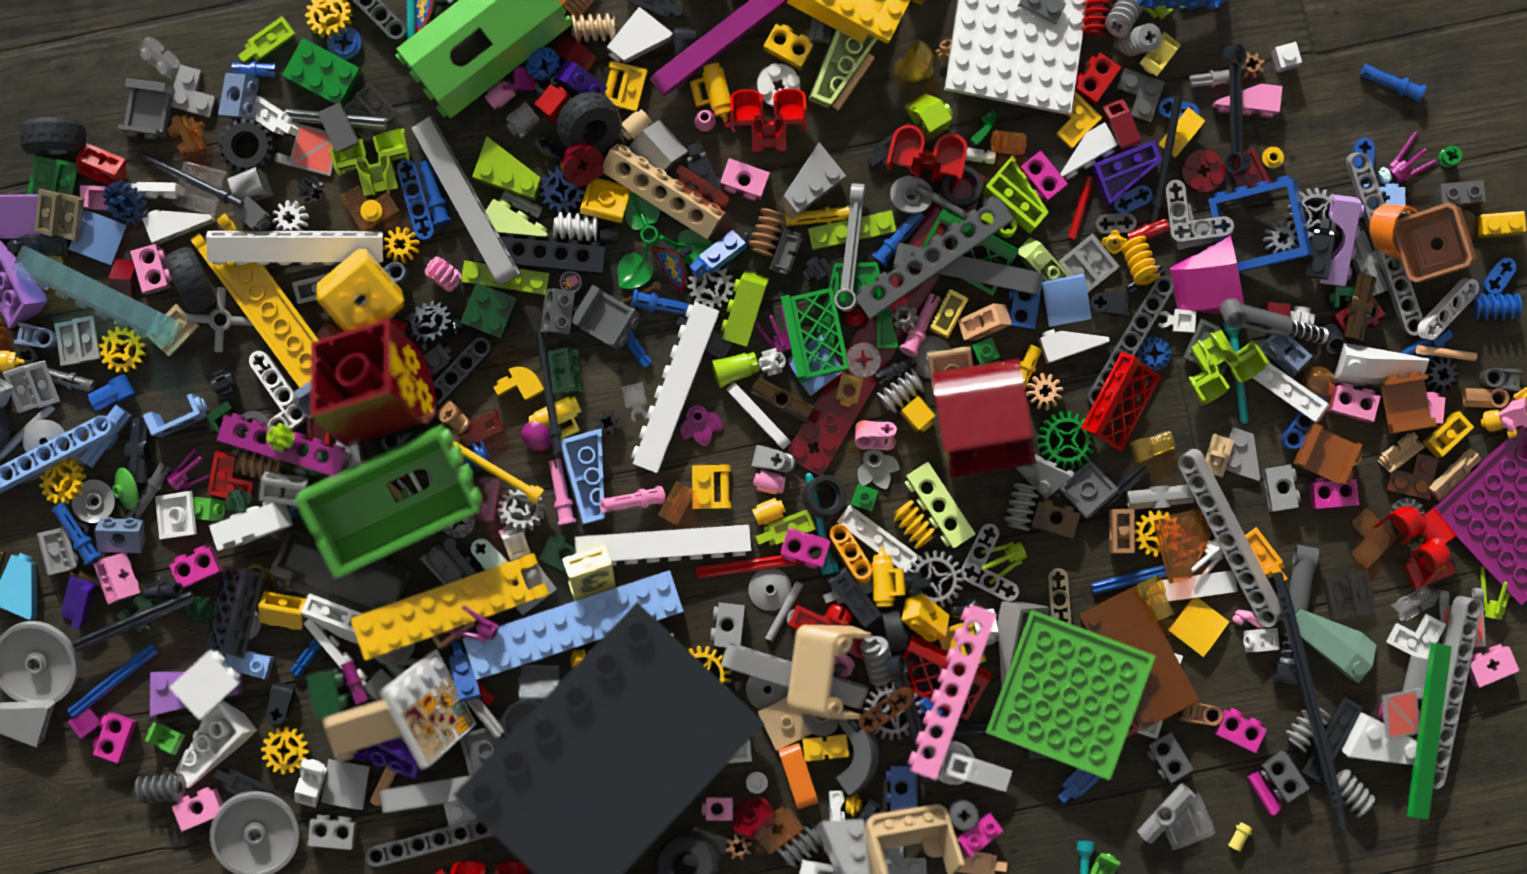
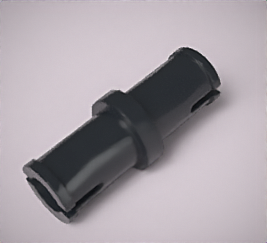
M907 356L896 363H889L888 367L873 374V378H877L875 380L876 384L881 386L893 378L901 377L902 373L917 366L916 362L911 363L915 359Z
M161 582L155 586L144 587L142 594L148 600L156 598L165 600L171 596L182 595L183 586L178 582L170 584Z

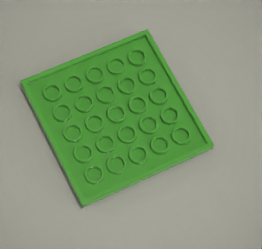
M1031 610L986 733L1110 780L1156 656Z

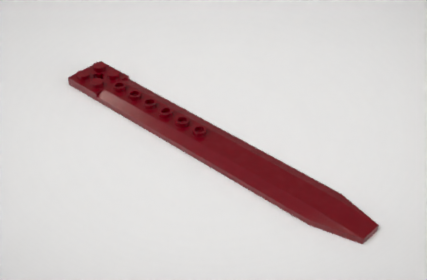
M980 174V177L984 183L985 177ZM963 175L961 185L957 184L958 177H956L949 184L951 194L958 199L969 198L974 192L972 179ZM978 200L974 205L962 209L967 212L976 210ZM935 202L932 203L925 215L926 218L921 222L908 245L922 247L943 207ZM940 222L936 229L937 234L942 237L948 233L946 230L948 226ZM949 238L945 243V247L948 250H954L952 238ZM909 269L912 275H918L921 272L918 269ZM940 274L934 275L889 306L891 315L896 313V307H904L905 304L909 306V309L915 307L919 312ZM899 275L893 277L892 285L895 288L901 287L903 285V278ZM868 315L866 316V319L862 322L846 350L850 370L843 371L825 385L814 404L816 409L813 417L808 424L805 422L802 424L786 452L794 457L795 463L818 476L824 474L874 389L877 378L874 379L873 374L886 368L896 349H877V316L872 319ZM902 326L898 329L895 327L899 344L906 334ZM841 358L840 363L842 365H844L843 358ZM818 443L817 447L820 451L813 454L809 453L810 448L808 444Z

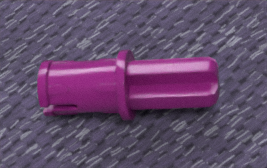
M352 660L340 665L347 681L346 686H349L355 704L366 702L368 698L361 683L363 679L359 677L354 661Z

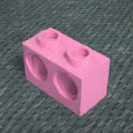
M153 244L130 251L143 293L148 295L171 288L170 281H173L165 266L166 253L163 248ZM150 253H154V261L150 264H147V255ZM160 274V282L153 284V275Z
M1341 383V385H1337L1333 389L1328 412L1370 423L1375 420L1381 396L1374 395L1375 391L1362 388V391L1354 389V385ZM1342 393L1346 394L1349 398L1347 405L1340 402V395ZM1362 399H1366L1369 402L1368 410L1362 409L1360 405Z

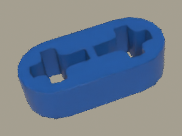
M1166 98L1161 101L1158 106V113L1161 117L1170 120L1171 111L1169 114L1165 113L1166 109L1163 106L1169 103L1172 108L1174 99ZM1182 101L1180 111L1185 112L1189 107L1199 115L1196 105Z
M1361 138L1354 144L1353 153H1363L1359 146L1365 143V146L1369 147L1365 154L1369 157L1372 167H1374V143L1369 138ZM1359 156L1354 159V166L1356 168L1362 165V159Z
M1141 185L1121 194L1113 202L1114 211L1116 213H1130L1146 205L1152 199V190L1148 186ZM1139 190L1147 193L1146 201L1142 198L1135 201L1134 197L1139 194ZM1120 199L1123 202L1131 200L1132 203L1126 206L1127 210H1124L1123 207H1118Z
M1503 258L1495 263L1482 283V288L1486 294L1492 293L1496 295L1507 285L1516 271V264L1512 259ZM1508 263V269L1510 271H1506L1501 275L1500 272L1503 269L1501 264L1504 265ZM1498 278L1499 280L1496 283L1498 289L1491 290L1489 282H1493Z

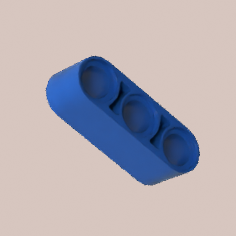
M1314 393L1316 396H1318L1326 402V399L1322 394ZM1297 410L1281 436L1282 446L1287 450L1299 448L1310 424L1316 422ZM1301 416H1305L1308 420L1306 427H1302L1299 424ZM1289 434H1293L1297 438L1294 446L1290 445L1287 441Z

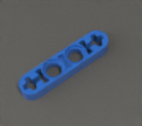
M404 159L398 163L397 173L413 229L420 240L428 241L433 238L435 229L418 169L413 161ZM405 164L413 167L410 170L411 178L416 176V180H408L407 174L401 171L404 169ZM411 184L419 187L418 193L414 196L407 193V188ZM419 204L423 205L425 208L424 214L415 216L413 208ZM428 218V221H424L425 226L430 228L427 236H424L422 233L419 234L422 226L420 222L416 224V220Z

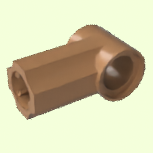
M1464 388L1463 407L1500 409L1509 402V394L1504 389ZM1494 393L1501 396L1502 402L1500 405L1494 403Z

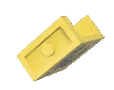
M605 546L563 559L570 579L568 584L574 601L616 588L612 563Z

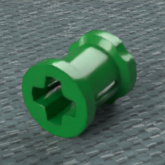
M1448 146L1438 155L1439 164L1445 168L1454 166L1462 159V151L1457 146ZM1448 153H1451V154H1452V155H1451V158H1452L1453 160H1451V161L1448 160V159H1449V156L1447 155Z

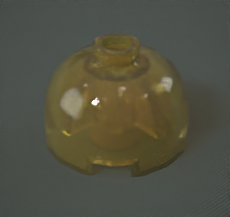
M917 39L906 48L909 52L904 56L903 60L899 57L893 71L900 79L910 83L920 82L924 78L928 79L934 72L935 56L932 49L925 42Z

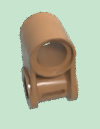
M449 398L435 411V416L457 435L463 433L469 426V419Z
M1196 702L1183 709L1179 720L1197 724L1217 725L1222 721L1223 713L1216 706ZM1214 709L1217 712V718L1215 721L1210 722L1206 714L1209 710Z

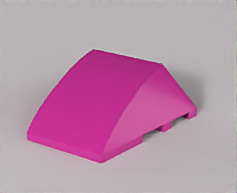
M1230 235L1216 245H1211L1205 251L1196 256L1193 255L1170 268L1178 310L1222 315L1220 306L1227 299H1237L1244 305L1238 266Z

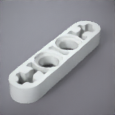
M1469 278L1460 280L1418 325V335L1428 340L1437 338L1474 299L1475 295L1478 294V282L1475 279ZM1457 297V305L1454 307L1453 299ZM1443 310L1444 318L1442 321H1440L1439 316L1441 311Z
M735 382L726 388L728 393L781 449L784 450L791 443Z

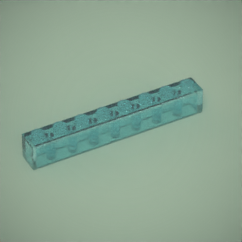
M24 245L11 268L17 271L16 276L27 281L30 277L37 281L35 285L45 290H48L50 287L56 290L55 295L65 300L68 297L75 299V305L86 310L89 306L95 309L94 314L104 319L109 316L115 319L114 324L124 329L130 326L135 329L134 334L146 338L148 335L154 338L153 343L163 348L166 345L173 346L184 324Z

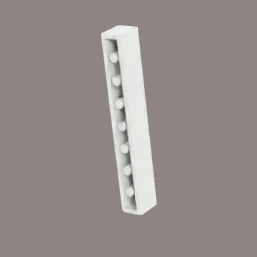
M208 231L206 236L207 262H212L214 265H223L226 262H234L236 265H245L248 262H256L258 265H268L269 262H278L280 265H290L291 262H300L302 265H311L313 262L333 265L335 262H343L358 249H366L377 262H383V231Z
M694 302V305H689L685 317H688L686 326L681 325L677 336L681 338L678 346H673L670 354L673 360L670 366L666 365L662 375L665 381L663 386H658L654 396L657 398L655 407L650 406L647 418L650 420L647 427L643 425L639 438L642 441L640 446H635L631 456L634 459L633 464L656 473L659 472L720 311Z
M749 525L575 537L576 555L605 546L612 565H616V561L625 560V564H638V559H646L647 563L660 562L659 558L668 557V561H679L681 556H690V560L703 559V554H711V558L724 557V553L733 552V557L746 556L745 551H751Z

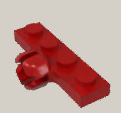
M832 604L829 606L827 613L824 616H820L796 605L788 625L798 630L804 625L850 626L853 613L848 609L842 610V606ZM852 638L851 648L847 653L864 660L860 643L866 638Z

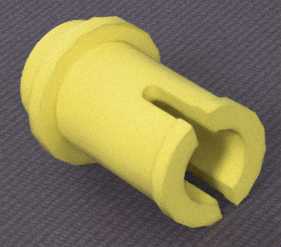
M1242 822L1239 826H1236L1237 830L1228 844L1240 852L1248 836L1252 835V828Z

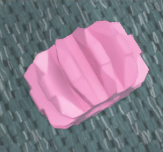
M435 257L431 260L425 269V274L429 279L447 292H452L462 279L458 270L440 257Z

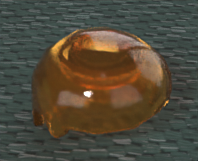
M1322 366L1306 369L1302 378L1303 383L1305 380L1307 381V389L1311 392L1324 396L1333 393L1336 383L1334 374Z

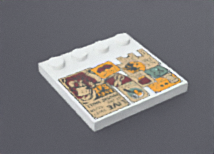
M437 649L430 651L380 691L421 768L428 767L476 725L465 701L459 703L454 680Z

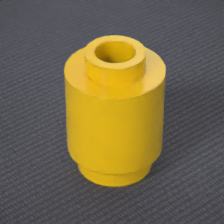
M776 498L761 503L752 510L758 525H767L783 518L782 513L786 512L782 501H777Z

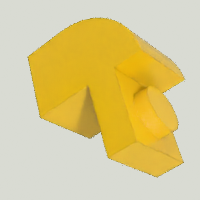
M524 367L508 369L512 378L509 379L506 376L496 382L497 386L494 387L498 396H502L518 387L526 401L544 392V387L539 378L531 370Z

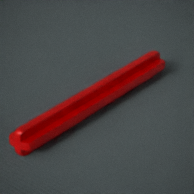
M784 555L698 566L696 567L697 578L801 565L802 560L797 559L796 562L784 559Z

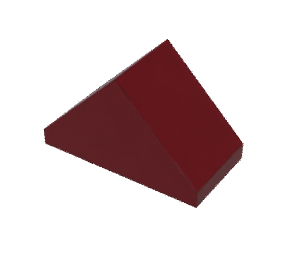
M561 34L551 48L561 60L576 63L587 72L597 60L581 43L564 34Z
M115 259L108 278L111 302L134 304L137 273L133 260Z

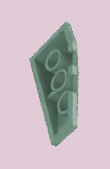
M1300 609L1296 614L1301 638L1347 678L1360 683L1373 666L1377 645L1360 631Z

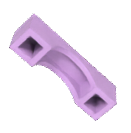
M1332 195L1329 217L1341 227L1342 239L1337 249L1333 252L1329 279H1318L1320 283L1346 286L1347 280L1351 278L1352 268L1349 266L1351 259L1355 258L1356 253L1354 240L1359 237L1360 226L1357 225L1359 218H1362L1364 212V205H1361L1362 203L1357 197Z

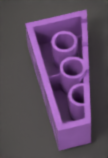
M150 672V716L187 707L169 688L185 672ZM239 673L241 682L225 697L242 693L243 673Z

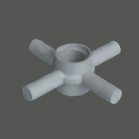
M217 287L216 309L209 315L187 313V322L209 323L210 327L215 330L214 352H223L224 331L230 325L253 326L248 317L231 316L225 309L226 288ZM216 314H223L226 317V323L223 326L215 324L214 317Z

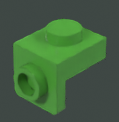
M193 497L195 519L222 522L225 513V500Z
M154 722L148 731L145 742L176 755L185 735L168 725Z
M1101 853L1095 859L1090 874H1115L1121 862L1110 854Z

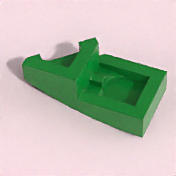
M991 110L980 119L979 122L984 127L969 141L974 148L982 142L992 128L997 117V113L994 110Z

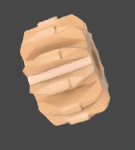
M1041 373L1040 381L1035 376L1032 378L1035 385L1027 384V387L1033 391L1027 392L1026 396L1033 395L1034 398L1029 403L1033 404L1035 401H1038L1037 409H1040L1042 403H1044L1045 410H1048L1049 402L1053 407L1057 406L1053 398L1057 400L1062 399V396L1056 394V392L1063 391V387H1055L1060 381L1057 379L1052 383V374L1045 380L1044 373ZM1043 386H1046V389L1050 391L1046 397H1043L1044 394L1040 395L1039 393Z

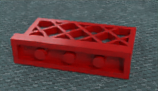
M1124 352L1120 353L1081 427L1119 452H1122L1161 378L1160 375L1141 363L1140 359ZM1137 367H1138V375L1135 376V377H1133V375H1134V373H1135V371H1136V369H1137ZM1152 376L1150 383L1145 386V377ZM1139 380L1140 389L1134 391L1133 383ZM1128 386V394L1122 396ZM1140 395L1141 400L1135 405V396ZM1129 399L1130 408L1124 410L1123 402ZM1118 406V413L1112 415L1115 408ZM1130 414L1131 418L1125 424V415ZM1119 418L1120 427L1114 429L1113 421ZM1106 425H1107V426H1108V432L1102 434L1103 431H1104V429H1105V427H1106ZM1120 432L1121 437L1116 444L1114 435Z
M913 634L903 654L911 677L909 684L914 694L916 693L921 698L925 697L931 702L932 695L930 694L940 689V687L934 688L931 679L940 677L943 668L947 670L949 662L946 661L949 651ZM912 652L918 655L921 662L910 665L907 658L909 653ZM932 663L938 665L940 672L929 675L926 665ZM957 664L953 667L954 674L958 676L964 674L965 668L962 664ZM923 666L926 676L915 679L912 669ZM977 666L972 683L980 687L977 692L967 694L965 700H967L969 708L966 712L961 710L959 717L968 720L984 688H986L990 681L991 672ZM928 680L931 690L922 691L918 688L917 683ZM955 685L946 687L945 690L948 691L949 697H953L951 688L956 687ZM946 705L941 706V708H943V709H945V710H947V711L950 712V709H949L948 706H946Z

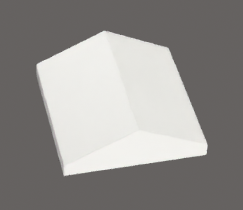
M192 491L155 496L159 539L197 534Z

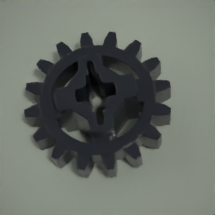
M431 301L430 306L423 303V308H415L416 314L410 313L412 320L407 321L409 325L407 331L414 342L417 341L419 345L425 343L429 347L431 342L438 345V340L445 341L444 335H450L449 328L454 327L452 323L454 317L447 306L444 307L441 302L436 305L434 301Z

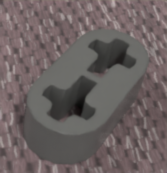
M1130 213L1104 214L1097 218L1095 229L1102 235H1110L1113 230H1118L1119 234H1127V232L1134 230L1137 222L1136 218ZM1124 218H1127L1132 224L1128 226V229H1125V225H1117V222H1123ZM1103 219H1106L1107 223H1114V226H1108L1107 230H1104L1099 224L1103 222Z

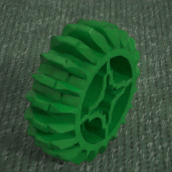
M1070 411L1067 412L1066 418H1064L1063 412H1059L1058 420L1055 415H1051L1050 418L1053 423L1045 420L1044 424L1048 428L1040 427L1039 431L1045 434L1044 436H1037L1038 440H1044V443L1037 445L1038 448L1045 447V451L1040 453L1041 456H1045L1048 453L1049 457L1046 461L1054 459V463L1057 466L1061 462L1062 470L1066 469L1067 463H1069L1070 469H1074V462L1078 466H1082L1080 458L1088 461L1089 457L1085 453L1093 454L1094 452L1088 446L1096 445L1095 441H1089V438L1095 436L1091 433L1088 434L1087 431L1081 428L1086 418L1079 422L1080 414L1077 413L1074 419H1072ZM1070 423L1075 427L1070 432H1064L1061 429L1059 430L1056 425ZM1079 431L1083 435L1082 449L1079 448L1075 441ZM1051 432L1054 433L1058 440L1054 450L1051 449L1049 443ZM1073 433V435L1070 437L1071 439L1069 440L1071 445L1068 446V444H1066L1059 448L1062 445V442L1064 441L1062 436L1064 435L1065 437H1067ZM1063 449H1069L1072 452L1074 451L1077 456L1062 458L1058 454Z

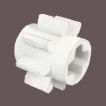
M1295 306L1294 311H1290L1292 320L1302 322L1303 324L1308 323L1311 326L1314 325L1315 314H1310L1311 308Z
M776 348L761 352L762 357L759 359V366L762 371L768 372V376L783 372L782 368L785 366L786 361L781 352H777Z

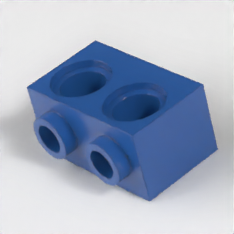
M1009 289L1008 300L1012 301L1011 307L1007 308L1012 325L1008 327L1033 331L1036 324L1040 294L1029 293V300L1022 301L1018 296L1019 291ZM1018 311L1025 313L1026 321L1018 322L1015 319V313Z

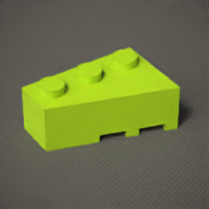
M486 137L472 176L474 180L536 201L540 190L539 185L542 184L541 178L490 138Z

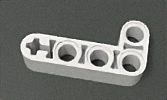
M262 351L253 352L250 355L249 364L282 410L269 421L268 428L270 429L272 426H275L278 421H283L284 425L292 428L290 432L294 431L307 421L303 413L300 419L295 420L293 418V411L298 408L293 402L295 391L268 354ZM259 357L264 359L262 362L269 369L265 370L261 365L257 364ZM276 373L278 380L275 384L270 385L268 377ZM284 391L290 393V398L287 402H282L280 399L281 393Z

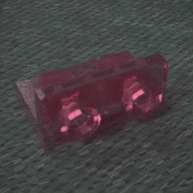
M480 477L478 489L482 496V503L480 504V510L474 514V519L496 522L501 479Z

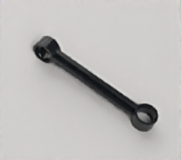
M1241 44L1226 46L1223 51L1224 62L1229 67L1231 153L1225 160V166L1227 171L1232 174H1245L1251 164L1249 156L1244 153L1241 66L1245 64L1247 55L1244 46ZM1239 156L1241 159V166L1238 170H1236L1235 160Z
M903 655L889 657L886 662L887 672L895 680L897 689L902 687L911 689L907 678L908 664ZM906 694L903 696L901 695V702L904 700L906 701V699L908 698ZM914 700L904 711L916 749H918L919 744H916L919 732H924ZM929 747L923 750V757L927 759L932 758ZM941 765L940 771H939V773H938V776H939V775L941 774V772H942V765ZM918 773V776L926 782L935 780Z

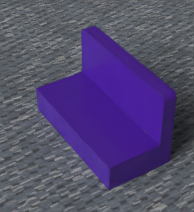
M76 577L69 578L61 616L71 619V628L79 630L87 622L95 584Z

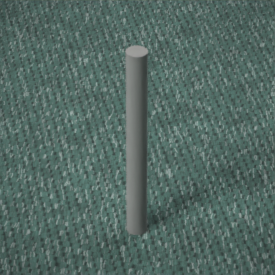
M52 404L47 405L4 446V449L0 451V461L23 440L24 432L29 425L38 420H45L55 410Z

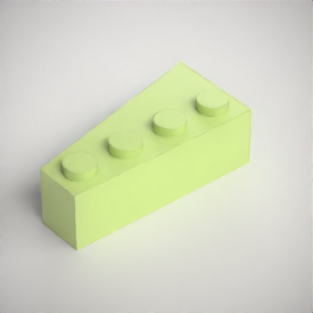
M835 30L808 100L829 108L877 41V38L868 34L862 44Z

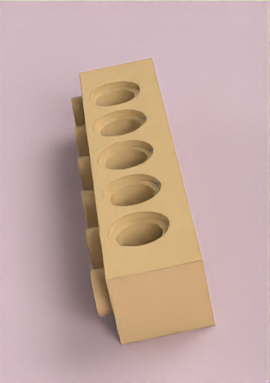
M617 143L610 149L604 160L603 173L706 239L714 233L725 214L717 204L708 202L700 193L691 191L681 181L669 177L664 170L655 168L649 164L647 159L635 155L625 145ZM624 163L630 166V170L624 166ZM642 174L647 176L649 181H645ZM660 186L664 187L667 193L662 192ZM678 198L683 199L685 205L681 204L678 201ZM696 209L700 210L703 216L698 215Z

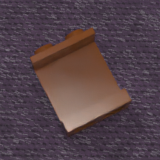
M1420 371L1407 373V378L1399 379V375L1386 377V381L1380 383L1389 434L1437 426L1435 417L1431 418L1424 382L1425 379H1428V374L1421 375Z
M1316 423L1310 424L1293 464L1339 485H1344L1346 482L1349 483L1354 474L1352 470L1355 462H1359L1363 454L1361 450L1362 444H1354L1322 429L1323 426Z

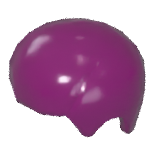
M530 421L529 424H525L523 427L521 439L528 448L543 451L552 444L547 426L536 421Z

